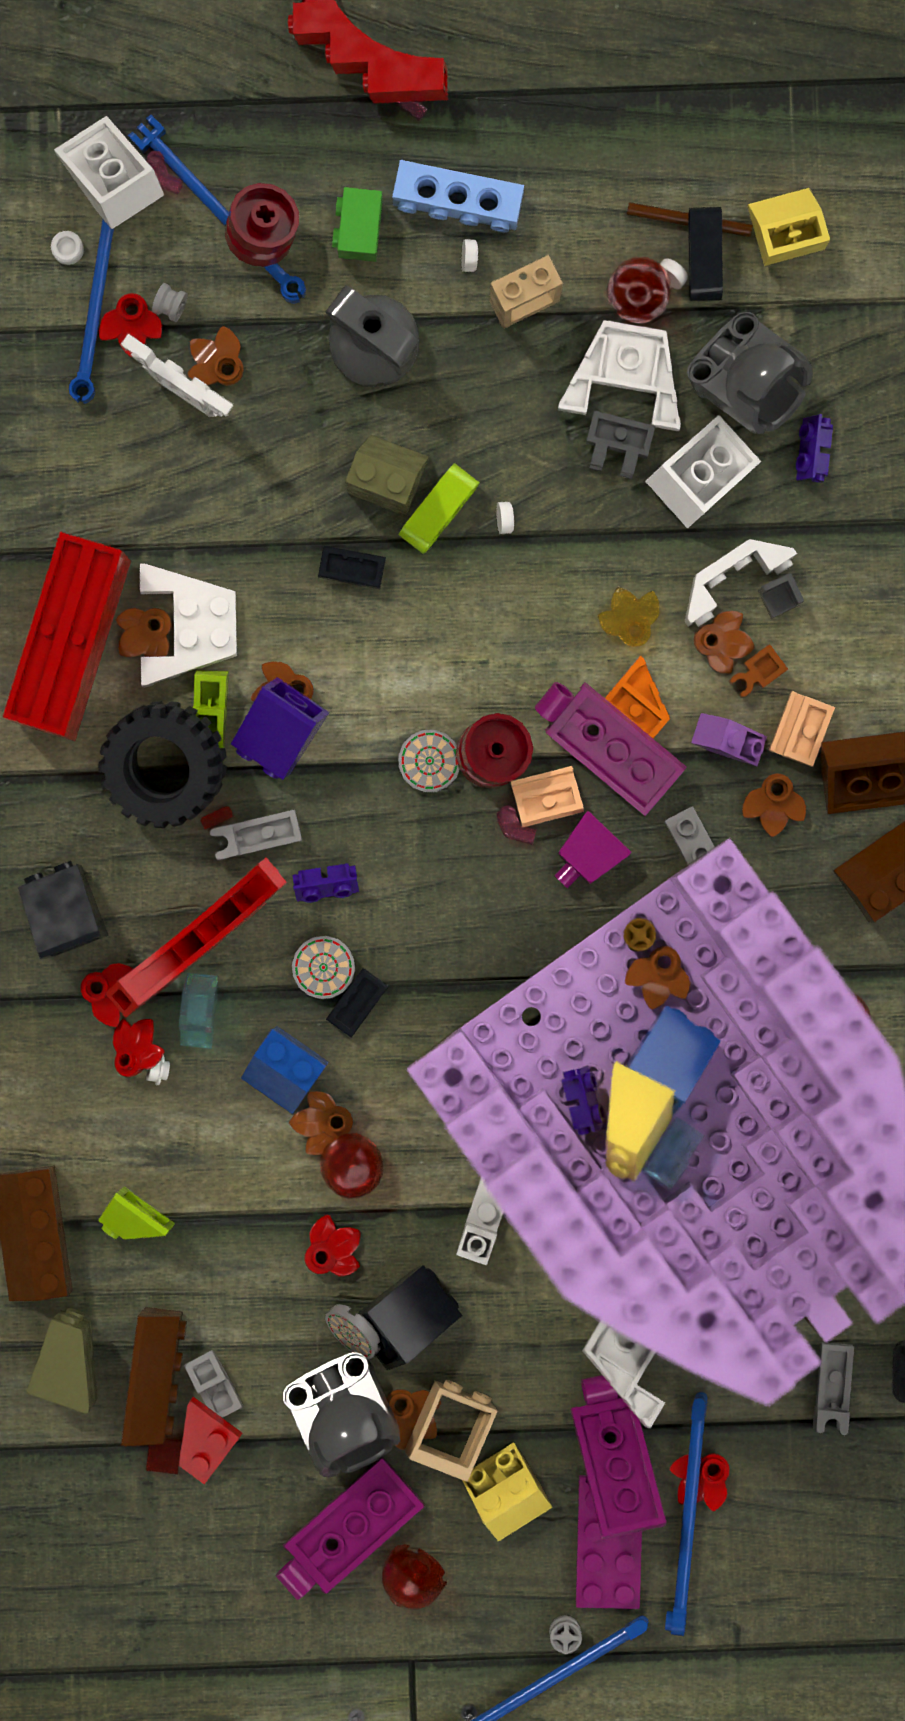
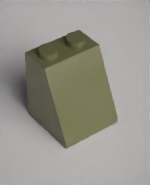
M370 435L356 452L345 481L347 492L351 496L407 516L429 457Z
M67 1308L66 1311L60 1310L50 1322L26 1393L88 1414L98 1398L91 1320L84 1318L85 1314L83 1312Z

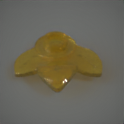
M617 587L611 599L612 611L599 613L598 619L602 629L607 634L621 637L622 641L628 646L639 647L644 645L651 636V625L659 616V601L654 591L646 593L638 600L630 591ZM630 627H639L641 635L638 637L631 636L629 633Z

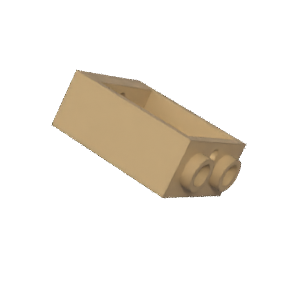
M547 255L491 283L490 303L503 329L560 302L563 283L550 256ZM525 273L527 278L521 280L519 275Z
M434 1380L405 1448V1453L412 1461L468 1482L498 1410L491 1403L492 1398L483 1393L474 1391L473 1395L463 1392V1387L453 1381L445 1380L443 1384ZM442 1395L480 1410L460 1458L421 1444Z

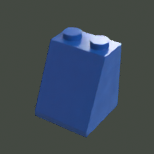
M666 1005L653 1022L626 1064V1067L674 1090L673 1116L688 1099L721 1040L716 1038L710 1029L698 1026L688 1020L682 1011L675 1008L671 1009Z
M276 1026L270 1031L254 1054L241 1079L293 1114L329 1062Z

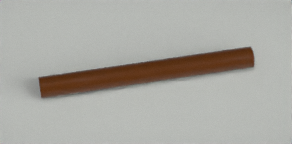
M629 202L627 215L688 226V213ZM722 219V232L751 237L752 224Z

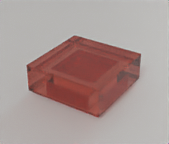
M225 806L201 817L200 821L204 829L209 831L236 818L231 807Z
M166 1438L163 1444L149 1445L146 1471L178 1474L182 1440Z

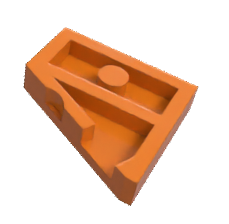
M640 656L605 699L654 739L670 720L665 705L661 701L655 682L651 678L645 659Z

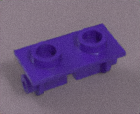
M821 414L803 418V423L799 430V437L801 439L800 450L796 459L797 481L812 478V482L823 483L825 477L828 476L830 454L820 453V448H831L833 425H831V419L822 418Z
M349 863L328 866L327 878H322L321 868L299 870L298 874L293 875V889L297 902L312 903L319 901L321 898L331 896L345 898L351 896L352 893L359 892L355 865L349 866Z
M589 1066L578 1068L576 1071L573 1069L562 1072L564 1079H561L566 1100L578 1099L580 1104L569 1107L574 1130L578 1131V1135L591 1133V1130L594 1133L605 1129L603 1124L606 1121L605 1111L602 1104H598L595 1093L598 1088L597 1080L594 1073L590 1072Z

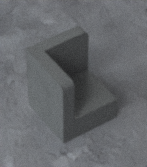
M791 572L761 586L758 590L771 619L800 606L804 602Z

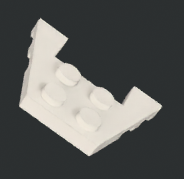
M604 320L562 397L558 411L586 415L591 384L595 383L656 394L651 425H654L656 428L679 431L681 423L677 409V397L673 383L667 332Z
M128 334L122 342L121 346L127 351L132 352L131 356L143 364L142 367L158 383L207 416H227L234 406L212 391L208 385L198 378L194 377L192 381L187 379V376L183 374L184 370L169 359L164 363L156 358L153 350Z
M140 564L141 594L174 595V656L141 657L142 687H150L154 683L166 679L170 680L180 676V674L197 668L201 669L237 656L235 591L148 564Z
M600 1320L582 1351L641 1423L649 1429L665 1402L638 1386L637 1383L655 1352Z

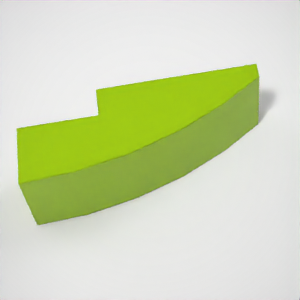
M197 670L194 674V703L192 708L198 710L195 716L199 719L206 716L212 722L208 728L212 733L215 731L219 732L222 738L218 742L219 748H225L229 671Z

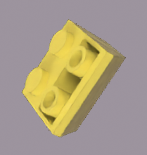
M809 188L748 204L764 266L826 249L830 237L821 207Z
M514 1442L475 1466L468 1482L462 1480L484 1525L498 1542L553 1508L541 1484Z

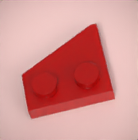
M192 1397L187 1405L179 1466L205 1485L241 1437L242 1432L195 1397Z

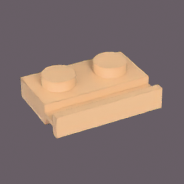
M791 691L769 751L813 767L835 707Z
M572 766L511 781L522 827L584 812Z

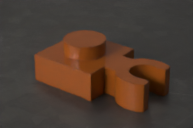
M769 644L743 663L748 670L747 673L735 674L731 677L729 683L733 684L737 680L745 682L746 689L739 694L740 698H743L751 693L754 683L757 682L760 688L763 689L786 672L788 668Z

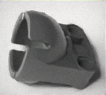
M345 285L325 311L330 317L331 322L329 345L335 366L347 379L361 386L377 387L378 383H384L386 386L398 382L411 370L419 354L418 327L414 316L402 303L386 295L362 296L351 287ZM370 320H376L381 324L380 330L376 333H368L363 327Z
M741 312L725 324L700 350L688 366L687 374L694 392L698 396L710 400L750 432L764 434L765 431H773L786 422L805 397L803 388L792 381L791 377L795 378L801 386H807L811 384L813 370L812 365L803 353L761 324L753 313ZM747 330H752V331H751L750 333H748V334H742V333H744V332L747 331ZM709 375L705 380H699L701 377Z
M353 1352L334 1359L301 1376L284 1390V1403L292 1413L315 1469L323 1477H335L340 1473V1470L344 1473H350L365 1467L388 1454L392 1446L398 1445L400 1442L399 1425L376 1377L374 1366L360 1353ZM358 1363H364L362 1374L352 1377V1368ZM301 1392H306L307 1399L305 1403L295 1406L296 1396Z

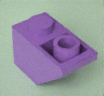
M701 713L691 743L710 752L758 766L767 736L730 719Z

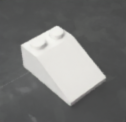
M107 116L54 149L85 196L111 229L164 196L154 169Z
M718 415L645 482L678 519L689 528L761 461L724 419Z

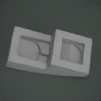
M213 1350L184 1365L197 1393H200L205 1405L216 1414L224 1418L244 1407Z

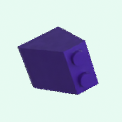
M277 677L262 687L231 745L237 748L236 752L242 758L248 761L254 760L262 765V770L270 777L284 780L291 774L330 712Z

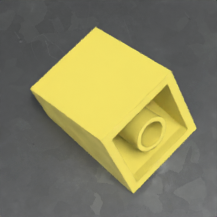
M615 1062L612 1071L606 1168L618 1178H628L635 1182L672 1119L674 1090L618 1062Z

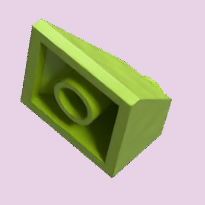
M125 1186L114 1195L98 1220L103 1224L101 1229L114 1239H117L119 1236L122 1239L166 1236L175 1225L173 1221Z

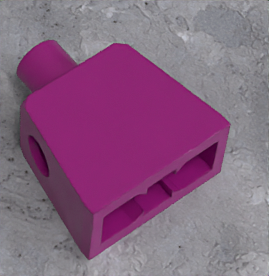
M587 811L557 853L566 864L554 877L567 889L580 876L588 884H591L632 852Z

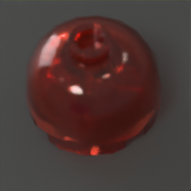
M633 257L623 261L613 271L607 286L609 304L611 305L612 303L613 307L618 311L617 314L622 319L632 323H647L659 314L661 315L665 311L671 296V279L666 269L659 262L648 257Z
M357 1133L343 1134L324 1148L320 1158V1172L326 1186L336 1195L347 1199L362 1198L371 1194L380 1184L384 1172L383 1158L378 1147L368 1137Z
M398 1545L391 1551L382 1568V1585L384 1590L396 1606L415 1610L425 1608L437 1599L447 1585V1580L443 1581L442 1578L445 1571L439 1562L426 1551L419 1548L418 1554L411 1550H407L410 1545Z

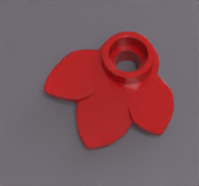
M135 293L125 294L118 300L116 309L104 314L101 320L99 336L102 341L118 338L121 345L129 334L145 345L147 337L150 339L161 338L162 323L157 314L148 310L147 303L143 297ZM131 305L138 307V311L134 315L127 314V308ZM122 347L123 351H124L129 357H132V356H131V353H132V352H130L129 350L127 351L126 349H124V348Z
M121 963L111 964L102 973H90L82 980V996L85 1000L92 1003L94 1017L105 1025L117 1027L120 1021V1011L105 993L117 981L132 971V967ZM94 982L102 984L103 990L101 993L95 994L92 991L91 987Z
M123 1019L115 1028L113 1046L117 1054L114 1063L116 1071L120 1075L133 1077L141 1073L143 1069L154 1068L160 1062L165 1050L158 1045L152 1044L154 1035V1021L152 1019H142L133 1025Z
M330 1215L321 1217L309 1232L311 1245L304 1255L307 1268L315 1274L331 1272L337 1276H348L354 1273L360 1267V1264L351 1254L359 1245L360 1230L351 1227L336 1230ZM318 1252H323L326 1255L324 1264L316 1261L315 1256Z
M711 1453L701 1457L697 1502L704 1500L713 1512L721 1507L727 1498L725 1481L729 1476L730 1469L728 1462L723 1456ZM689 1454L676 1459L670 1466V1471L675 1476L681 1478L677 1497L679 1504L683 1505ZM709 1465H718V1472L716 1474L708 1473Z

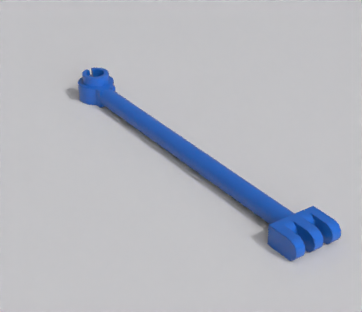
M150 114L146 120L154 129L149 131L141 123L137 126V129L144 138L140 140L134 132H131L128 138L143 154L151 147L225 226L229 211L160 139L166 133L165 128ZM278 264L264 267L281 286L282 297L287 302H300L296 292L290 293L287 290L288 285L291 283L297 284L299 286L298 293L302 298L305 297L306 287L301 278L290 276Z
M104 219L102 220L79 371L77 372V377L69 384L71 397L78 403L82 399L83 404L90 402L95 396V387L91 382V371L114 228L111 229ZM87 387L89 390L88 394L81 398L78 395L79 388Z
M698 1392L692 1405V1424L673 1612L667 1611L665 1630L671 1631V1635L684 1636L704 1423L708 1400L705 1392Z
M643 1615L635 1618L622 1629L471 1721H496L629 1639L632 1640L644 1633L648 1628V1618Z

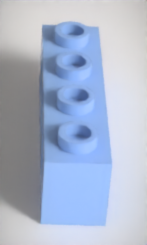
M400 160L392 198L393 205L398 206V210L405 213L413 214L418 210L428 212L429 216L435 219L446 220L448 216L460 219L459 222L465 225L478 226V223L491 225L490 228L492 230L509 232V229L516 230L524 185ZM424 186H429L435 190V194L430 198H424L419 195L418 191ZM459 192L465 195L466 200L462 204H454L449 200V197L453 193ZM485 199H492L497 203V207L487 211L480 206V203Z

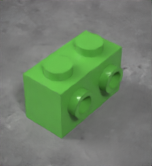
M344 187L343 197H337L336 216H340L341 221L340 228H334L332 247L338 248L339 258L376 262L383 203L382 191Z

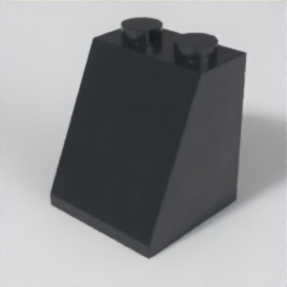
M72 861L55 866V873L43 877L42 872L31 875L24 879L25 885L18 887L40 959L52 958L109 936L83 867L79 864L73 866Z
M424 1265L410 1271L358 1312L359 1315H362L373 1326L379 1335L380 1343L378 1345H381V1349L375 1356L386 1370L409 1363L463 1316L458 1310L459 1305L450 1294L443 1291L438 1284L439 1279L437 1275Z

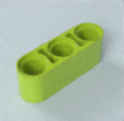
M454 463L399 532V536L422 554H425L471 497L480 482Z

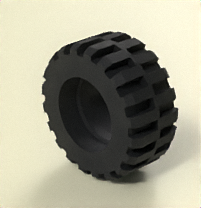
M156 701L148 706L142 705L136 708L110 729L106 735L107 741L102 744L100 754L104 757L98 762V769L100 773H105V778L101 780L103 790L109 789L112 793L108 799L113 806L119 803L124 808L121 814L129 818L134 815L138 817L136 822L143 826L153 822L155 828H165L168 824L176 827L182 825L186 820L191 821L198 816L220 792L223 786L221 780L226 776L227 766L223 765V760L227 758L225 748H219L218 742L222 740L219 732L215 731L212 733L208 728L212 722L206 716L202 719L195 716L198 710L191 706L182 709L179 702L170 701L168 704H164L162 701ZM150 737H162L172 741L183 751L189 764V780L183 788L178 791L160 790L152 786L143 777L138 767L137 752L144 740Z

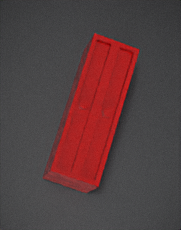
M59 533L3 718L25 727L76 741L131 564V560L122 550L67 533Z

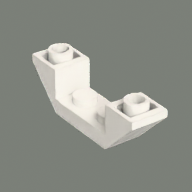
M749 539L697 573L693 578L685 618L687 626L689 627L696 623L700 627L714 617L712 611L715 610L717 604L705 588V585L708 584L710 588H713L726 579L724 573L735 567L736 571L744 568L753 561L750 557L752 554L766 575L772 571H775L778 575L793 565L791 559L797 554L794 548Z
M480 1178L456 1255L487 1265L497 1236V1229L503 1210L486 1188L482 1178Z

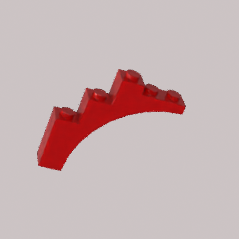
M302 0V3H293V14L288 15L289 33L294 35L298 45L326 44L325 57L327 64H331L335 74L363 73L364 93L369 94L373 103L448 100V68L444 58L418 57L395 51L372 40L353 25L338 7L335 0Z
M265 858L205 912L145 961L117 981L105 994L123 1016L127 1018L178 979L190 966L213 950L230 933L254 916L287 882L280 875L278 869Z

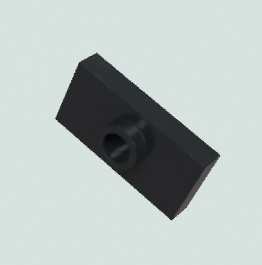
M323 546L318 578L380 589L386 557Z
M362 968L326 1020L352 1038L389 986L365 968Z

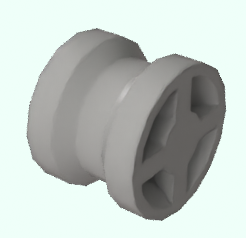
M163 283L155 296L152 312L157 315L163 313L169 317V320L177 322L186 305L188 293L182 290L176 292L171 289L170 285Z
M567 1615L559 1616L553 1620L549 1629L553 1648L563 1654L576 1651L582 1641L580 1625L577 1620Z

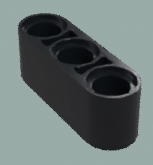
M721 207L689 208L690 301H722Z

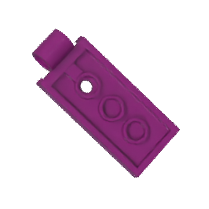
M554 682L535 705L536 711L544 719L553 722L552 725L550 724L545 729L546 734L644 816L649 813L687 768L586 682L582 684L580 691L575 697L567 687L559 682ZM589 725H596L599 728V734L591 735L588 731Z
M603 1375L581 1379L586 1406L572 1407L570 1411L602 1540L665 1526L666 1519L640 1420L623 1399L618 1398V1393ZM607 1433H613L617 1440L609 1444L605 1441L604 1436Z
M382 1457L283 1544L285 1550L289 1551L294 1558L286 1563L275 1576L296 1600L307 1594L315 1583L321 1587L324 1594H327L425 1507V1503L388 1461ZM327 1540H337L338 1547L334 1550L328 1549L326 1546Z
M579 1475L576 1608L640 1609L642 1531L602 1540L587 1476Z

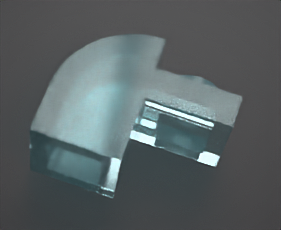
M186 974L180 1009V1046L212 1049L214 1041V1016L218 1001V976Z
M676 1117L655 1146L642 1171L667 1189H672L690 1163L688 1159L704 1135Z

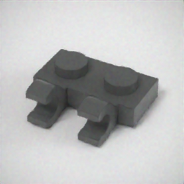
M594 411L586 444L595 446L589 469L602 471L606 452L609 449L625 453L620 476L632 479L638 457L645 459L648 457L655 426Z

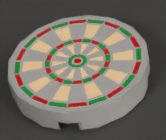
M421 730L412 734L403 743L398 755L399 770L403 779L412 788L422 792H438L449 787L457 778L460 770L456 759V743L447 734L437 730Z
M329 936L313 937L304 942L295 952L292 962L293 977L298 987L307 995L319 999L333 998L343 993L352 983L355 973L354 957L349 947L339 939Z
M341 1304L333 1306L326 1313L325 1320L334 1337L352 1353H360L367 1359L373 1358L381 1349V1345H378L380 1343L379 1335L373 1326L362 1315L357 1313L353 1316L348 1313L350 1307Z

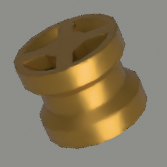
M645 918L633 919L624 930L626 944L637 951L650 948L656 940L655 926Z

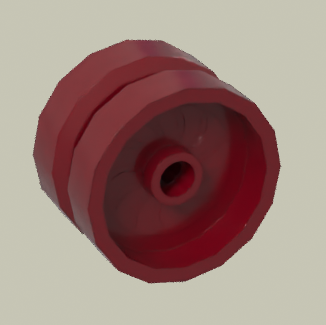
M257 183L242 189L236 194L231 204L229 216L225 224V239L230 251L239 260L251 266L266 267L280 262L288 255L299 226V211L294 199L285 190L273 184Z
M500 713L483 716L465 729L457 741L456 747L458 767L466 779L479 787L491 789L504 786L523 774L532 760L533 753L531 736L523 723L511 715ZM492 751H497L498 755L493 754Z

